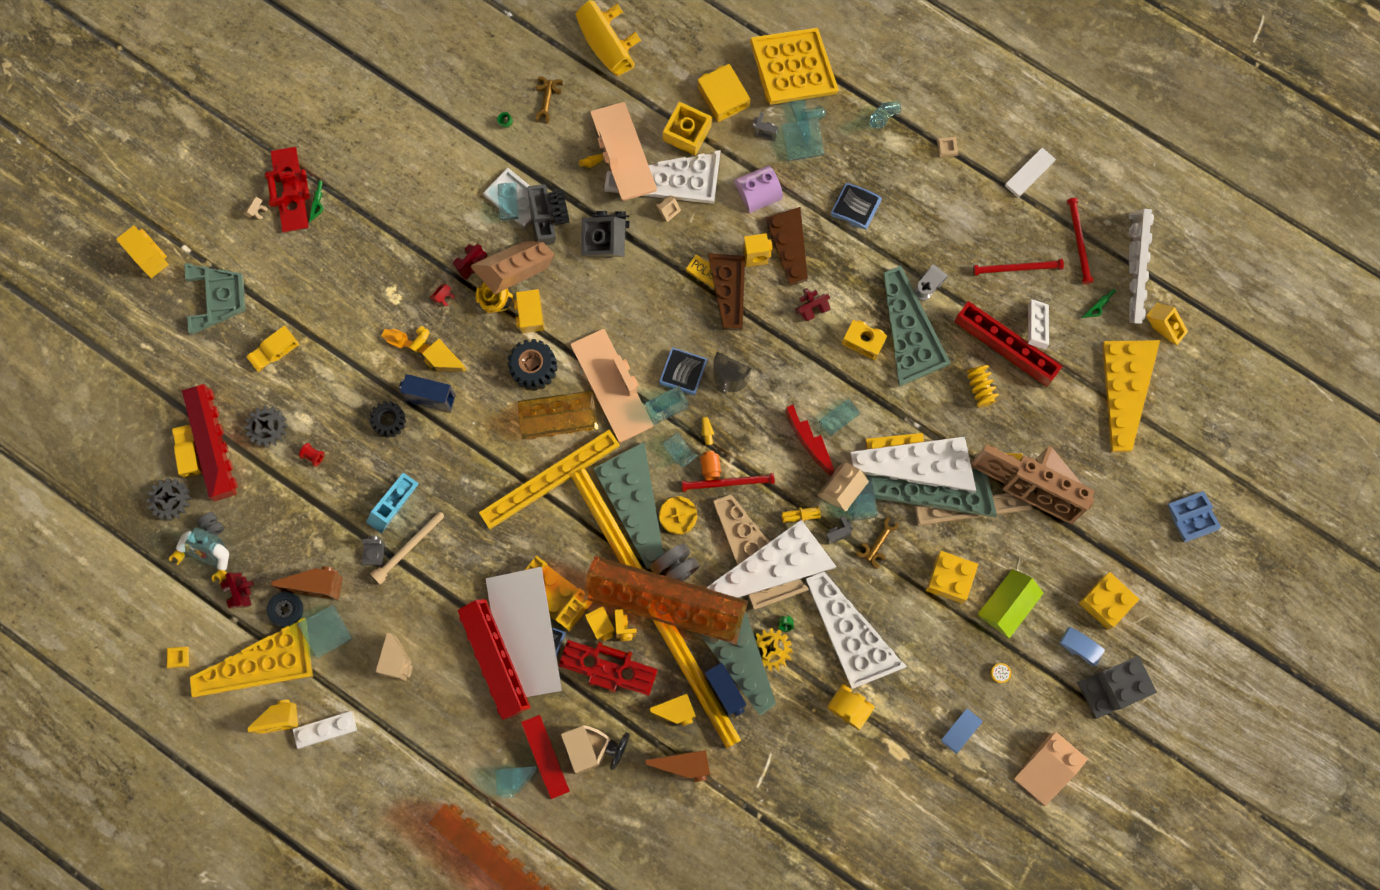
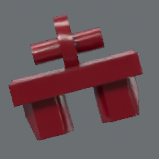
M478 243L475 246L468 244L464 251L466 253L465 258L458 257L453 262L457 271L466 280L472 273H475L471 265L488 256Z
M805 288L803 290L804 296L800 297L799 300L801 303L806 300L808 302L794 309L796 314H800L804 321L807 322L815 318L811 308L817 306L820 314L831 310L828 302L830 296L827 293L813 298L818 295L817 290L815 289L810 292L808 288Z
M229 572L225 574L226 579L220 585L224 592L231 591L232 597L226 601L228 608H248L252 606L249 596L252 595L250 589L255 586L254 582H247L246 576L243 577L242 573L233 574Z

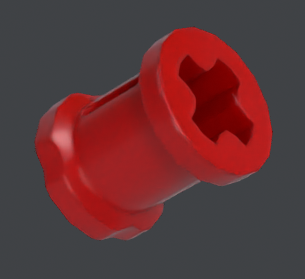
M308 442L303 445L299 452L301 459H307L315 467L322 462L325 456L324 451L316 450Z

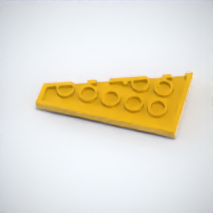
M1160 340L1104 341L1102 343L1111 452H1131L1133 450Z
M306 618L298 620L293 625L281 629V631L241 650V652L229 656L224 661L191 676L192 697L196 698L313 677Z

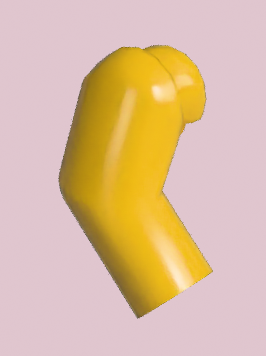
M420 326L416 330L419 336L409 346L415 352L425 344L430 334L429 330L425 329L424 326Z

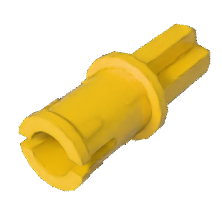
M819 506L805 509L799 507V510L782 512L781 518L783 523L801 520L804 522V520L820 519L821 515L819 514L821 513Z

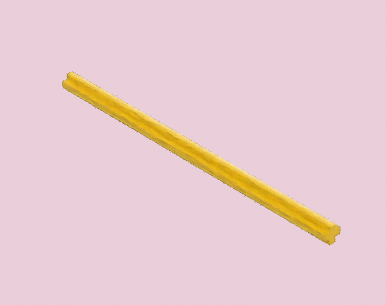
M586 469L574 473L571 476L572 480L726 749L741 741L739 735Z

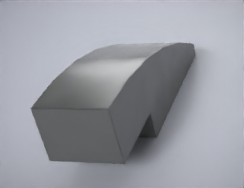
M546 184L528 186L530 214L535 241L544 242L545 245L554 244L556 234L552 221L553 213Z

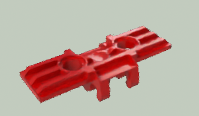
M297 147L270 151L273 171L264 174L268 184L269 206H279L283 233L307 229L309 225L305 204L306 200L310 199L306 170H300ZM286 169H291V170H292L291 172H290V171L283 172V171L286 170ZM275 181H282L284 192H282V197L277 198ZM290 203H297L295 210H288L287 207Z
M567 640L559 663V667L589 676L588 685L593 687L598 685L607 688L609 692L614 694L616 693L617 686L650 696L658 671L656 668L632 661L633 652L629 651L627 653L608 647L600 641L597 648H592ZM601 652L625 660L624 665L621 666L598 658ZM587 656L595 658V664L592 667L584 665V659ZM629 668L633 671L632 678L628 680L623 679L621 676L622 672Z

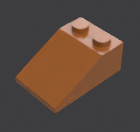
M322 566V569L314 568L272 581L271 586L282 592L338 600L343 577L334 568Z
M706 750L645 760L646 765L687 779H694V783L706 781V777L710 776Z

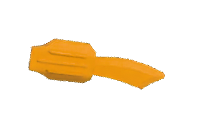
M395 328L384 329L381 335L387 343L398 348H404V346L410 348L409 346L413 342L408 340L406 333ZM424 344L417 352L423 353L430 345Z

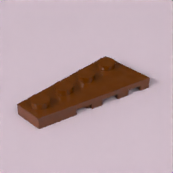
M801 207L766 217L765 221L789 286L807 281Z
M708 253L707 256L722 327L729 330H742L745 256Z

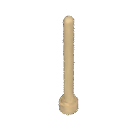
M438 512L382 568L374 569L370 575L381 585L386 580L387 573L444 518V514Z

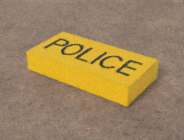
M695 255L686 268V272L714 289L709 262Z

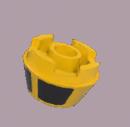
M485 283L481 287H477L476 302L487 313L505 311L513 302L514 295L511 287L497 294H494Z

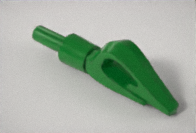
M318 181L317 190L314 191L310 223L324 209L320 203L323 194L321 192L323 181Z
M1113 288L1107 295H1103L1081 318L1100 316L1102 314V306L1109 302V298L1116 293V290ZM1094 310H1098L1097 314H1092Z

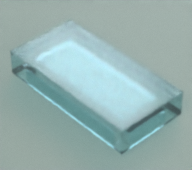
M516 182L498 184L500 221L519 219Z
M847 399L820 419L819 423L831 437L859 416L861 412L850 399Z

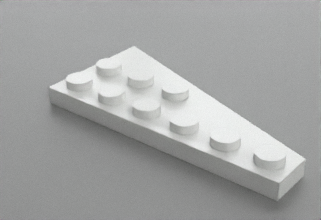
M721 150L714 151L711 154L705 155L703 153L695 157H682L649 165L657 191L643 196L668 198L671 195L676 200L714 204ZM607 171L605 192L619 193L612 172Z
M1142 209L1129 213V219H1133V223L1129 228V235L1133 238L1129 245V274H1133V279L1129 283V290L1133 293V297L1129 301V323H1142L1146 315L1143 306L1144 301L1147 299L1145 283L1149 279L1147 263L1150 262L1148 248L1152 242L1150 225L1154 221V215L1151 214L1152 209Z
M965 437L850 453L852 466L860 469L865 475H879L890 477L889 479L894 480L902 479L912 483L935 487L943 486L953 490L961 489L976 493Z
M801 520L706 587L716 603L721 604L810 575L819 574L823 571L835 569L836 565Z
M825 572L806 579V583L851 690L907 667L881 639V636L861 613L854 608L853 604L847 600Z

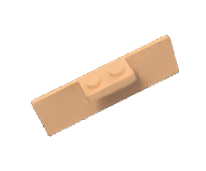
M621 102L591 111V116L599 136L597 138L599 147L604 150V161L609 164L621 200L626 201L656 192V184L626 103Z
M601 329L572 343L571 347L619 443L653 428V423L637 394L636 387L639 386L634 375L630 376L628 362L626 359L622 360L621 356L617 354L605 329Z

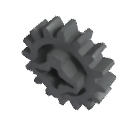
M264 406L262 411L256 408L257 413L251 412L252 418L245 420L249 423V425L244 426V429L249 431L246 433V436L251 438L250 441L253 444L257 442L259 447H262L264 444L266 448H269L270 443L277 446V440L283 441L281 435H287L284 428H288V425L283 423L287 420L286 417L282 416L283 413L280 410L276 411L274 407H271L269 410ZM262 423H264L265 425L269 426V428L271 429V431H269L268 429H265L264 426L262 425Z
M166 478L165 483L161 480L158 481V487L152 485L154 491L148 492L151 498L147 499V502L152 504L148 509L153 511L152 514L154 516H159L162 520L167 518L169 521H172L173 516L179 519V513L186 514L184 508L191 506L187 501L191 500L192 497L186 495L190 490L185 488L186 485L184 483H179L177 479L171 481L169 478ZM174 488H177L180 494L175 493ZM158 505L163 506L164 511H162V510L158 507Z

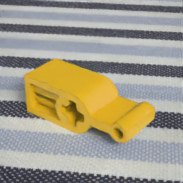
M284 325L265 339L259 348L249 353L246 357L254 368L260 372L268 364L278 361L300 344Z
M185 425L173 428L178 474L183 478L203 474L191 426Z

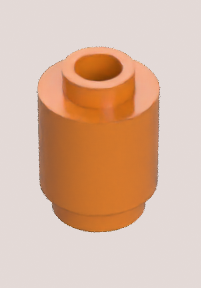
M714 451L704 452L703 456L700 457L702 475L705 476V480L719 479L721 473L719 454H715Z

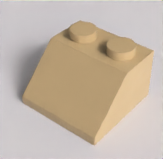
M846 462L839 465L817 496L846 512L869 481L860 469Z
M387 633L376 672L383 676L406 681L407 677L411 676L413 670L411 660L399 639L391 633Z

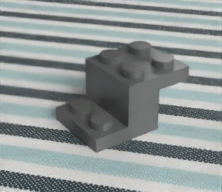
M1139 656L1077 682L1095 719L1157 693Z

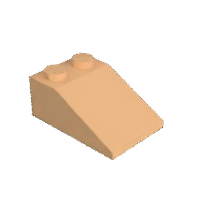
M1053 732L1050 733L1015 776L1014 780L1046 806L1077 774L1088 758L1060 734Z

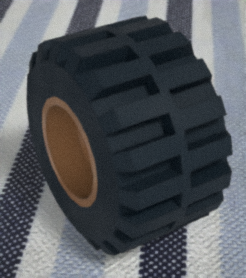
M527 339L523 340L524 344L521 345L520 342L516 344L517 348H512V355L508 356L509 372L520 387L523 388L524 386L526 390L533 388L534 391L538 390V387L543 389L546 383L549 385L552 383L551 378L555 379L556 377L555 371H557L558 367L555 355L547 344L544 345V342L541 340L539 342L536 339H531V342H528Z

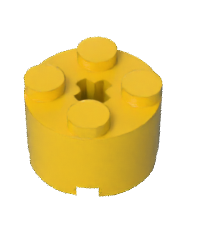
M844 684L840 686L827 706L828 710L857 730L863 727L875 708L873 704L866 701L864 696L858 692L853 693Z

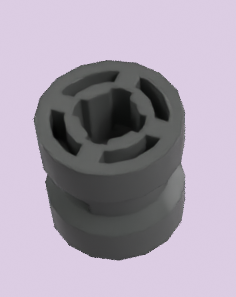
M214 512L203 515L197 521L198 526L204 529V534L208 539L218 536L225 528L221 522L216 520L217 516Z

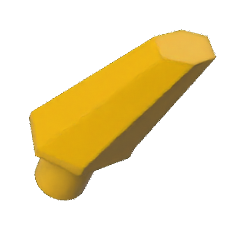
M603 153L579 160V166H586V168L595 166L604 160Z
M702 417V436L705 438V445L713 444L712 435L714 432L708 417Z

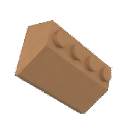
M523 241L472 264L471 268L493 293L497 294L547 270L555 254L544 242Z

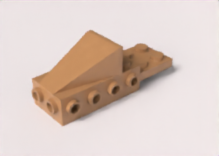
M986 444L972 460V468L1004 483L1003 491L1070 524H1073L1094 503L1092 498L1094 490L1082 485L1051 446H1048L1035 460L1023 456L1019 461L1014 456L1007 455L996 447Z

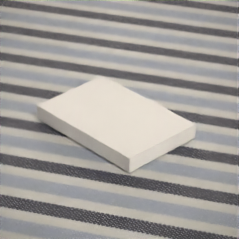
M507 167L485 190L483 195L523 229L532 222L528 198V186L530 185Z

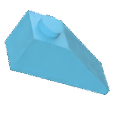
M402 473L371 511L366 523L382 534L419 483L405 473Z

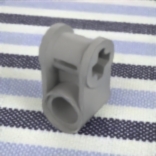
M934 264L927 270L914 290L920 301L929 299L948 277L946 273Z

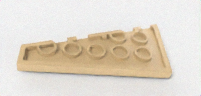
M732 495L713 501L736 565H739L770 543L768 538L763 535L759 527L750 519ZM799 579L754 594L752 593L748 596L753 610H757L809 591V589Z

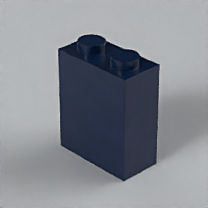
M409 374L405 375V378L400 381L399 390H401L400 392L406 402L451 413L456 397L451 385Z
M723 663L706 671L704 676L728 718L730 716L736 718L743 714L747 704Z

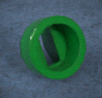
M502 112L498 115L497 122L501 127L509 128L513 124V119L508 112Z
M782 615L778 621L779 630L783 632L793 630V618L789 615L785 617Z

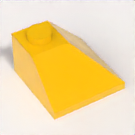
M289 700L277 701V705L270 706L248 727V732L264 734L298 728L296 704Z

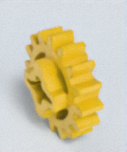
M773 628L770 629L769 633L764 629L762 636L756 634L758 650L764 653L762 656L764 668L768 667L769 672H772L775 667L777 671H780V665L786 667L785 661H791V657L788 654L793 653V649L788 648L792 645L791 641H786L788 636L786 634L781 636V630L774 633ZM780 641L784 645V651L779 648ZM774 647L775 652L771 651L769 654L767 650Z

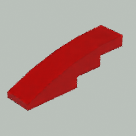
M794 405L786 407L785 413L803 447L829 476L832 475L834 467L822 436H813L808 420L800 422Z
M541 715L521 722L550 798L554 799L570 792Z

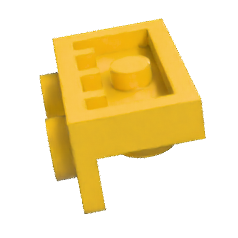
M623 609L615 610L616 639L620 638L621 642L632 641V638L636 637V628L628 629L627 614L623 615Z

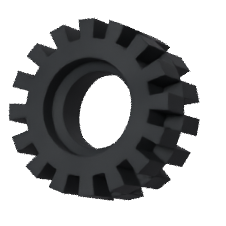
M563 190L548 192L555 226L570 223Z
M383 401V404L379 402L377 404L378 407H373V412L369 414L371 417L369 418L371 427L382 437H395L396 433H401V429L404 430L406 416L398 404H394L392 401H389V403ZM385 413H392L395 416V421L390 426L381 424V417Z

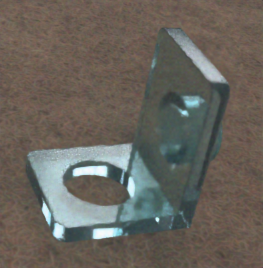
M675 433L663 442L664 447L675 463L681 467L686 466L698 456L689 449L679 433Z

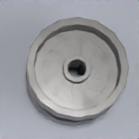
M685 543L672 548L650 566L655 576L663 575L660 579V584L665 590H669L682 583L700 568V564L695 557L687 559L690 555V550Z

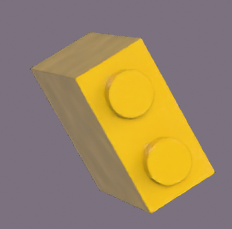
M730 64L719 66L715 71L709 74L705 73L698 79L697 88L717 122L750 107V97Z

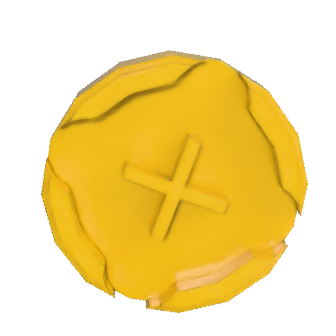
M682 496L667 499L662 504L659 511V521L668 533L683 535L690 532L695 526L697 510L689 499Z

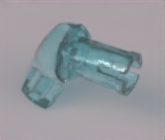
M900 101L886 102L880 105L872 114L870 125L873 128H883L890 116L901 113Z

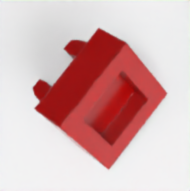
M440 284L429 298L435 303L448 306L449 304L445 302V297L449 296L451 299H454L455 296L449 292L452 289L447 284Z

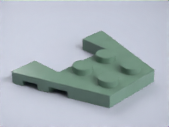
M184 263L185 280L187 282L205 280L207 314L187 316L188 333L190 335L246 311L244 276L242 273L221 269L215 270L205 266L199 267Z

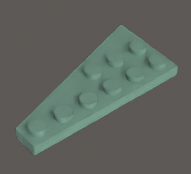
M900 265L883 274L899 387L951 364Z
M972 468L976 493L961 489L953 490L943 486L935 487L912 483L902 479L894 480L885 476L870 477L873 498L995 518L997 516L988 476Z

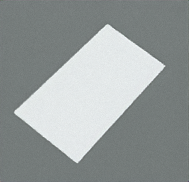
M542 567L486 578L491 613L526 697L562 691Z

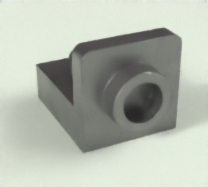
M760 112L759 118L755 117L752 128H755L754 135L775 141L778 127L769 122L764 123V113Z
M844 515L839 518L842 528L840 529L838 526L828 531L829 533L826 535L828 545L850 537L853 527L850 520H846Z
M368 536V539H362L364 544L362 564L383 566L385 543L377 536Z

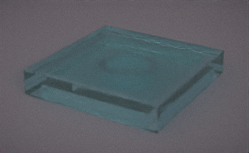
M818 119L782 124L788 161L824 156Z
M334 605L297 624L316 659L353 639Z

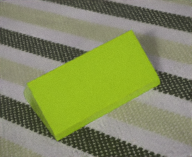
M1012 569L977 615L1010 639L1044 592L1032 577Z

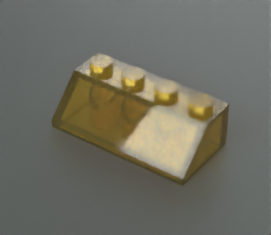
M593 390L518 401V419L522 440L598 429Z

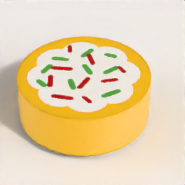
M998 663L991 668L990 676L994 682L1002 684L1010 679L1011 669L1004 663Z

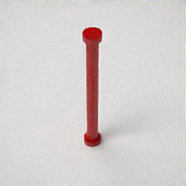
M1070 198L1067 200V205L1070 206L1082 268V284H1091L1094 280L1090 274L1077 208L1078 198Z
M1058 259L1057 261L991 266L973 265V275L1053 268L1063 270L1064 261L1063 259Z
M770 473V475L695 482H686L684 480L682 481V490L687 492V490L759 483L775 484L774 473Z

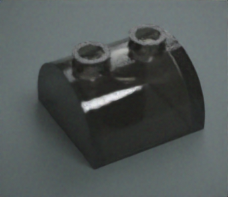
M717 352L713 362V379L717 385L716 389L724 394L742 390L750 380L752 368Z

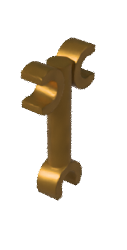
M538 76V82L544 84L541 86L536 85V90L545 92L541 111L536 114V121L539 122L540 118L544 116L546 117V124L550 122L548 108L552 91L555 94H561V89L556 88V86H563V80L555 79L553 81L547 80L543 76Z
M889 517L885 519L883 523L884 529L872 547L869 548L866 543H862L861 547L866 552L864 554L859 551L855 553L857 557L865 558L871 562L875 569L880 567L875 562V559L880 558L884 561L886 558L883 554H877L890 532H894L899 523H896L894 527H889Z

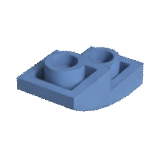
M1071 627L1066 629L1059 642L1071 654L1079 655L1091 666H1097L1105 649L1089 637Z
M966 709L942 738L941 742L957 754L983 721L969 709Z

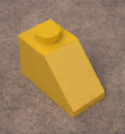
M1157 302L1146 315L1152 328L1174 345H1178L1188 332L1176 308Z
M440 339L422 353L425 357L423 361L430 369L434 367L440 372H465L467 370Z
M603 606L585 615L598 641L602 639L605 642L613 637L612 634L615 633V630Z
M687 694L650 708L652 714L676 725L681 724L682 727L693 723L692 719L696 718Z

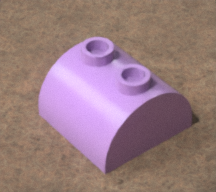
M769 165L734 180L749 213L783 199L779 180Z

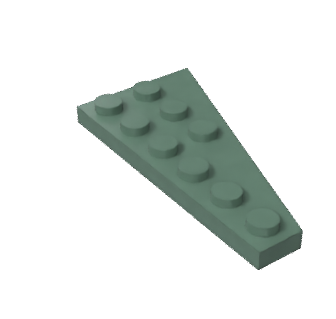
M643 442L593 469L648 570L651 564L663 555V548L645 443Z
M742 598L721 604L714 603L690 621L720 663H723L731 678L757 713L761 716L775 706L776 701Z

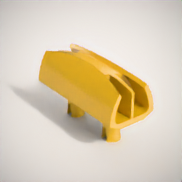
M589 0L575 13L579 26L597 57L615 76H620L634 68L635 63L628 52L631 47L642 40L636 31L624 40L618 38L610 25V21L624 13L618 3L604 12L601 11L595 1Z

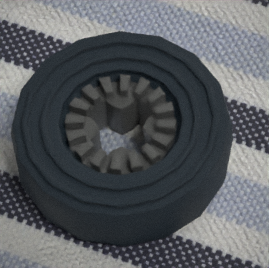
M281 592L274 595L267 606V615L270 621L280 627L291 626L302 618L304 611L300 598L290 592ZM288 604V609H290V612H285L284 615H282L283 611L281 610V607H286Z

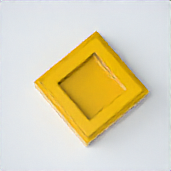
M189 647L167 648V668L189 667Z

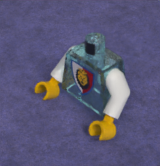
M197 527L193 531L182 534L176 546L177 550L169 557V561L171 562L175 557L178 560L177 565H179L185 558L183 553L185 552L217 567L218 571L211 577L213 582L218 578L220 580L219 584L225 580L227 572L224 570L227 569L229 551L221 539Z

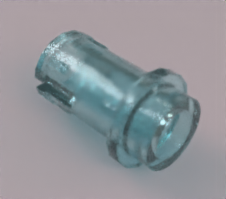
M819 105L816 108L802 109L801 116L806 115L802 117L804 121L811 119L822 120L826 116V111L824 107Z

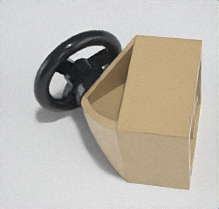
M583 725L565 732L561 736L574 772L580 774L600 766L605 754L613 757L610 763V770H615L627 746L630 734L624 733L618 744L616 740L610 739L603 732Z

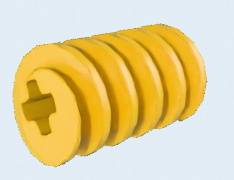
M989 365L977 366L966 371V373H969L967 375L968 380H971L969 384L971 387H974L972 389V393L976 394L974 399L979 401L977 403L978 408L996 403L995 398L999 396L998 393H992L997 389L996 386L990 387L994 379H988V377L992 373L985 372Z

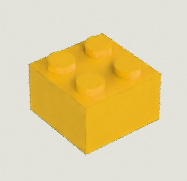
M679 102L663 130V141L696 156L712 126V116Z
M133 225L116 239L151 279L169 265L165 260L167 256L143 229L138 230Z
M940 551L937 554L925 591L963 604L967 601L978 563Z
M1111 572L1103 575L1078 603L1102 626L1109 630L1114 628L1140 599Z

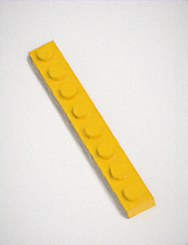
M607 430L480 511L481 517L491 530L572 478L571 476L574 473L586 469L620 447V444L611 431Z

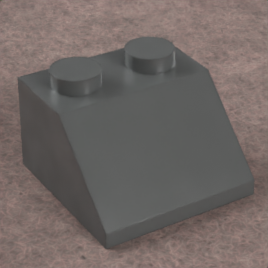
M618 217L582 218L581 256L624 257L625 220Z

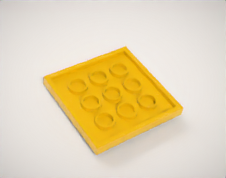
M818 28L751 37V48L770 105L838 93L839 89Z

